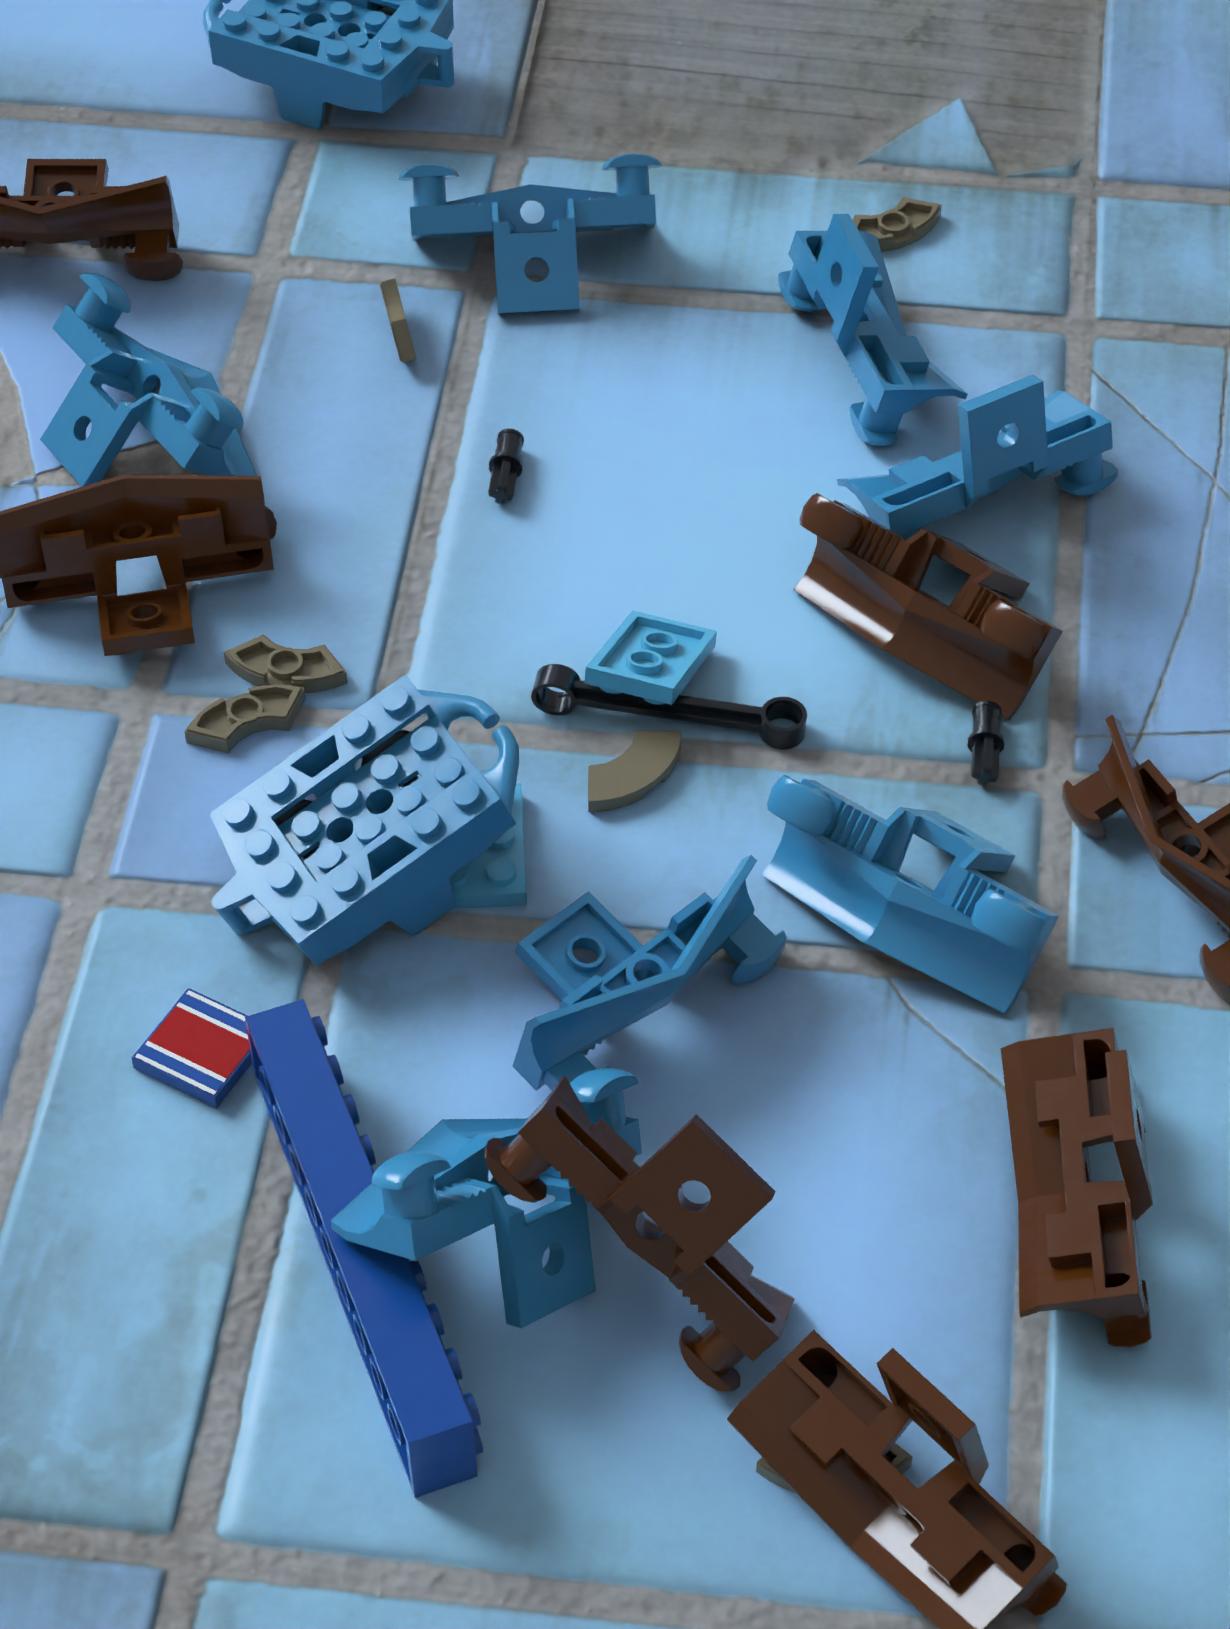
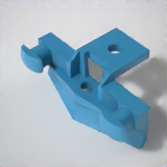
M636 153L619 155L609 159L603 164L602 170H615L616 193L528 184L446 202L445 179L459 177L457 171L449 166L441 164L416 165L404 170L398 180L413 182L414 207H410L411 236L413 241L425 237L453 236V238L491 237L493 235L498 314L580 310L576 232L610 231L614 228L641 226L653 229L656 224L655 194H650L649 169L660 168L662 164L653 156ZM528 201L540 203L544 210L542 220L534 224L524 221L520 213L524 203ZM538 258L547 264L549 272L543 281L533 282L525 275V265L531 259Z
M833 214L828 231L795 232L788 253L794 265L791 271L779 273V287L784 300L791 308L809 312L828 309L834 323L831 333L866 395L865 402L854 403L850 406V418L853 427L863 442L879 446L896 443L899 440L896 432L903 414L921 402L939 396H956L966 400L968 394L929 361L916 336L906 335L876 235L866 231H858L849 214Z
M94 273L82 274L80 278L89 286L88 290L77 307L69 304L65 306L54 324L53 330L86 365L40 438V441L82 487L103 479L138 421L186 470L204 475L257 476L237 429L241 430L243 427V417L236 405L220 393L212 373L145 347L114 327L122 312L130 313L131 302L128 295L117 283L102 275ZM161 381L159 394H155V387ZM106 384L130 393L137 401L132 403L122 400L118 405L105 392L102 385ZM91 422V432L86 439V429Z
M1031 375L958 404L961 451L934 462L923 455L890 468L889 475L837 479L838 486L846 487L856 495L869 518L903 538L909 539L919 531V528L928 525L930 522L935 524L937 519L943 520L945 515L950 517L953 512L958 514L960 509L964 510L972 507L978 498L991 494L1024 474L1033 480L1044 477L1045 474L1050 476L1052 471L1057 473L1061 468L1062 474L1054 477L1057 486L1069 494L1085 496L1097 493L1109 486L1117 478L1118 469L1112 463L1102 460V452L1113 448L1111 421L1066 391H1055L1044 399L1043 381L1035 375Z
M787 775L780 777L771 788L767 807L771 813L785 821V828L776 853L762 875L863 943L1003 1014H1007L1020 994L1059 918L1053 912L977 871L1007 872L1016 855L936 811L899 807L885 820L815 780L802 779L800 783ZM913 834L955 857L934 890L900 872Z
M752 855L742 859L718 897L713 900L704 892L672 916L669 926L645 945H642L589 891L518 942L515 954L561 999V1004L558 1010L535 1017L526 1022L512 1067L535 1091L545 1084L553 1091L558 1084V1080L564 1074L569 1083H571L579 1075L597 1069L584 1056L588 1054L589 1049L594 1050L596 1044H602L603 1039L668 1005L705 963L710 961L711 957L722 948L739 964L732 975V982L747 984L765 975L782 955L787 936L784 930L777 935L773 934L753 914L755 908L747 892L746 878L757 860ZM583 947L590 949L597 956V961L593 963L580 962L574 957L572 951Z
M598 1068L576 1077L570 1085L592 1124L594 1125L602 1118L637 1152L636 1156L642 1154L639 1119L626 1117L623 1090L639 1083L636 1076L621 1069ZM528 1118L442 1119L408 1151L396 1155L380 1165L372 1176V1183L330 1220L332 1230L346 1241L414 1261L495 1224L506 1324L518 1328H523L596 1291L587 1204L584 1202V1194H577L576 1187L569 1186L568 1179H561V1171H556L551 1166L539 1179L546 1184L547 1195L555 1196V1201L524 1215V1210L507 1204L504 1196L510 1193L501 1187L494 1177L491 1181L488 1179L489 1169L484 1157L487 1141L492 1138H498L503 1144L508 1146L519 1135L518 1131ZM549 1247V1259L547 1264L543 1268V1255L546 1249Z

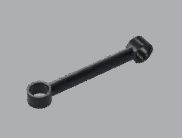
M548 664L541 667L536 674L531 694L533 704L539 710L551 715L568 714L577 705L759 732L761 739L768 746L782 750L798 746L804 740L806 731V708L801 702L790 697L772 698L763 707L679 695L672 705L651 704L641 697L625 693H607L601 690L600 687L585 684V681H581L579 675L573 669L561 664ZM547 687L559 688L565 692L553 691ZM783 718L791 720L797 725L781 728L771 724L770 721Z

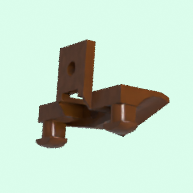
M27 159L23 196H9L7 187L0 186V248L3 246L7 249L11 246L23 248L27 241L57 244L89 240L91 248H102L104 246L108 249L112 246L114 249H117L120 246L122 249H125L128 246L130 249H133L135 247L134 253H125L123 255V264L128 273L138 279L147 281L167 280L179 275L183 269L181 257L177 253H170V248L178 247L179 221L167 176L128 186H107L108 165L106 159ZM65 191H69V192L74 193V196H57V195H58L59 193L65 192Z
M123 474L0 511V578H2L7 608L97 595L104 656L195 643L186 582L274 570L270 539H273L276 535L277 522L273 512L265 506L261 476ZM157 555L167 589L117 596L116 561Z
M819 493L812 495L803 506L799 520L802 527L817 535V545L812 561L804 576L793 590L879 648L975 702L993 701L997 703L1002 709L1001 716L1010 720L1022 705L1063 632L994 591L997 590L1022 599L1030 583L960 542L925 529H921L909 539H905L847 504L836 500L831 501ZM933 555L970 576L949 606L919 589Z
M1113 715L1109 716L1105 720L1113 741L1109 752L1098 765L1099 770L1074 786L1068 780L1063 783L1062 799L1070 818L1083 833L1091 838L1100 840L1106 838V831L1102 821L1122 809L1127 814L1161 874L1216 920L1217 925H1222V930L1228 932V938H1230V803L1197 823L1179 803L1176 790L1154 764L1148 759L1140 765L1134 759L1120 720ZM1230 939L1212 951L1206 944H1203L1200 948L1199 963L1204 976L1211 988L1223 1000L1230 1003Z
M1113 1028L1024 1040L1001 1048L1018 1197L1019 1315L1022 1318L1041 1311L1062 1309L1086 1312L1103 1319L1108 1344L1114 1347L1125 1348L1145 1344L1152 1339L1146 1282L1141 1279L1136 1220L1153 1205V1198L1148 1173L1144 1114L1127 1050L1119 1051ZM1113 1141L1124 1181L1092 1182L1088 1147Z
M564 1074L558 1080V1084L528 1117L518 1131L519 1135L508 1146L503 1144L498 1138H492L487 1141L484 1157L489 1171L501 1187L511 1195L531 1203L541 1201L547 1195L546 1184L539 1177L551 1166L556 1171H561V1179H568L569 1186L576 1187L577 1194H584V1202H592V1206L606 1219L627 1248L667 1276L669 1281L678 1290H682V1297H690V1305H698V1312L706 1313V1320H714L700 1334L691 1326H686L682 1329L679 1336L680 1352L691 1371L706 1385L723 1392L735 1391L740 1387L741 1378L734 1366L745 1356L753 1362L779 1339L794 1302V1298L791 1295L753 1276L751 1273L754 1266L728 1242L734 1234L773 1199L776 1191L697 1114L639 1167L633 1161L637 1152L602 1118L594 1125L592 1124ZM692 1180L700 1181L709 1189L710 1200L703 1204L689 1201L683 1194L682 1184ZM644 1211L654 1222L645 1218L642 1212Z
M813 1330L739 1402L727 1418L735 1430L846 1546L938 1629H989L1001 1616L1018 1604L1033 1616L1043 1615L1054 1608L1066 1592L1067 1583L1055 1573L1059 1568L1056 1556L979 1485L989 1463L976 1424L894 1348L876 1363L891 1402ZM912 1421L954 1459V1461L918 1489L884 1457Z

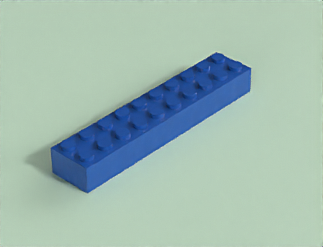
M304 999L246 1016L245 1021L254 1077L414 1497L417 1498L478 1477L476 1455L483 1453L481 1438L476 1427L481 1425L479 1411L471 1393L462 1394L458 1380L463 1379L461 1367L453 1347L444 1348L440 1336L444 1335L445 1332L436 1304L427 1305L423 1292L427 1291V1286L419 1261H409V1259L346 1241L331 1228L330 1220L372 1183V1176L374 1174L372 1165L376 1164V1159L368 1135L359 1136L355 1126L360 1121L352 1095L343 1096L339 1086L344 1084L337 1057L335 1054L327 1056L324 1046L328 1045V1040L320 1016L311 1018Z

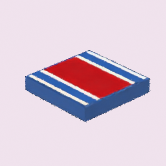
M188 988L133 1055V1068L217 1108L252 1064L245 1021L247 1015Z

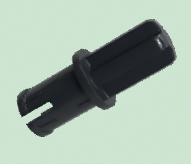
M508 428L498 433L495 455L489 461L491 478L488 495L495 498V503L503 504L504 500H512L516 479L523 470V463L520 457L524 437L519 431Z
M981 701L974 705V710L972 709L973 732L968 737L967 743L969 750L972 752L971 776L977 779L979 785L984 786L988 782H996L999 778V756L1005 744V740L1000 734L1002 709L1000 705L993 701Z

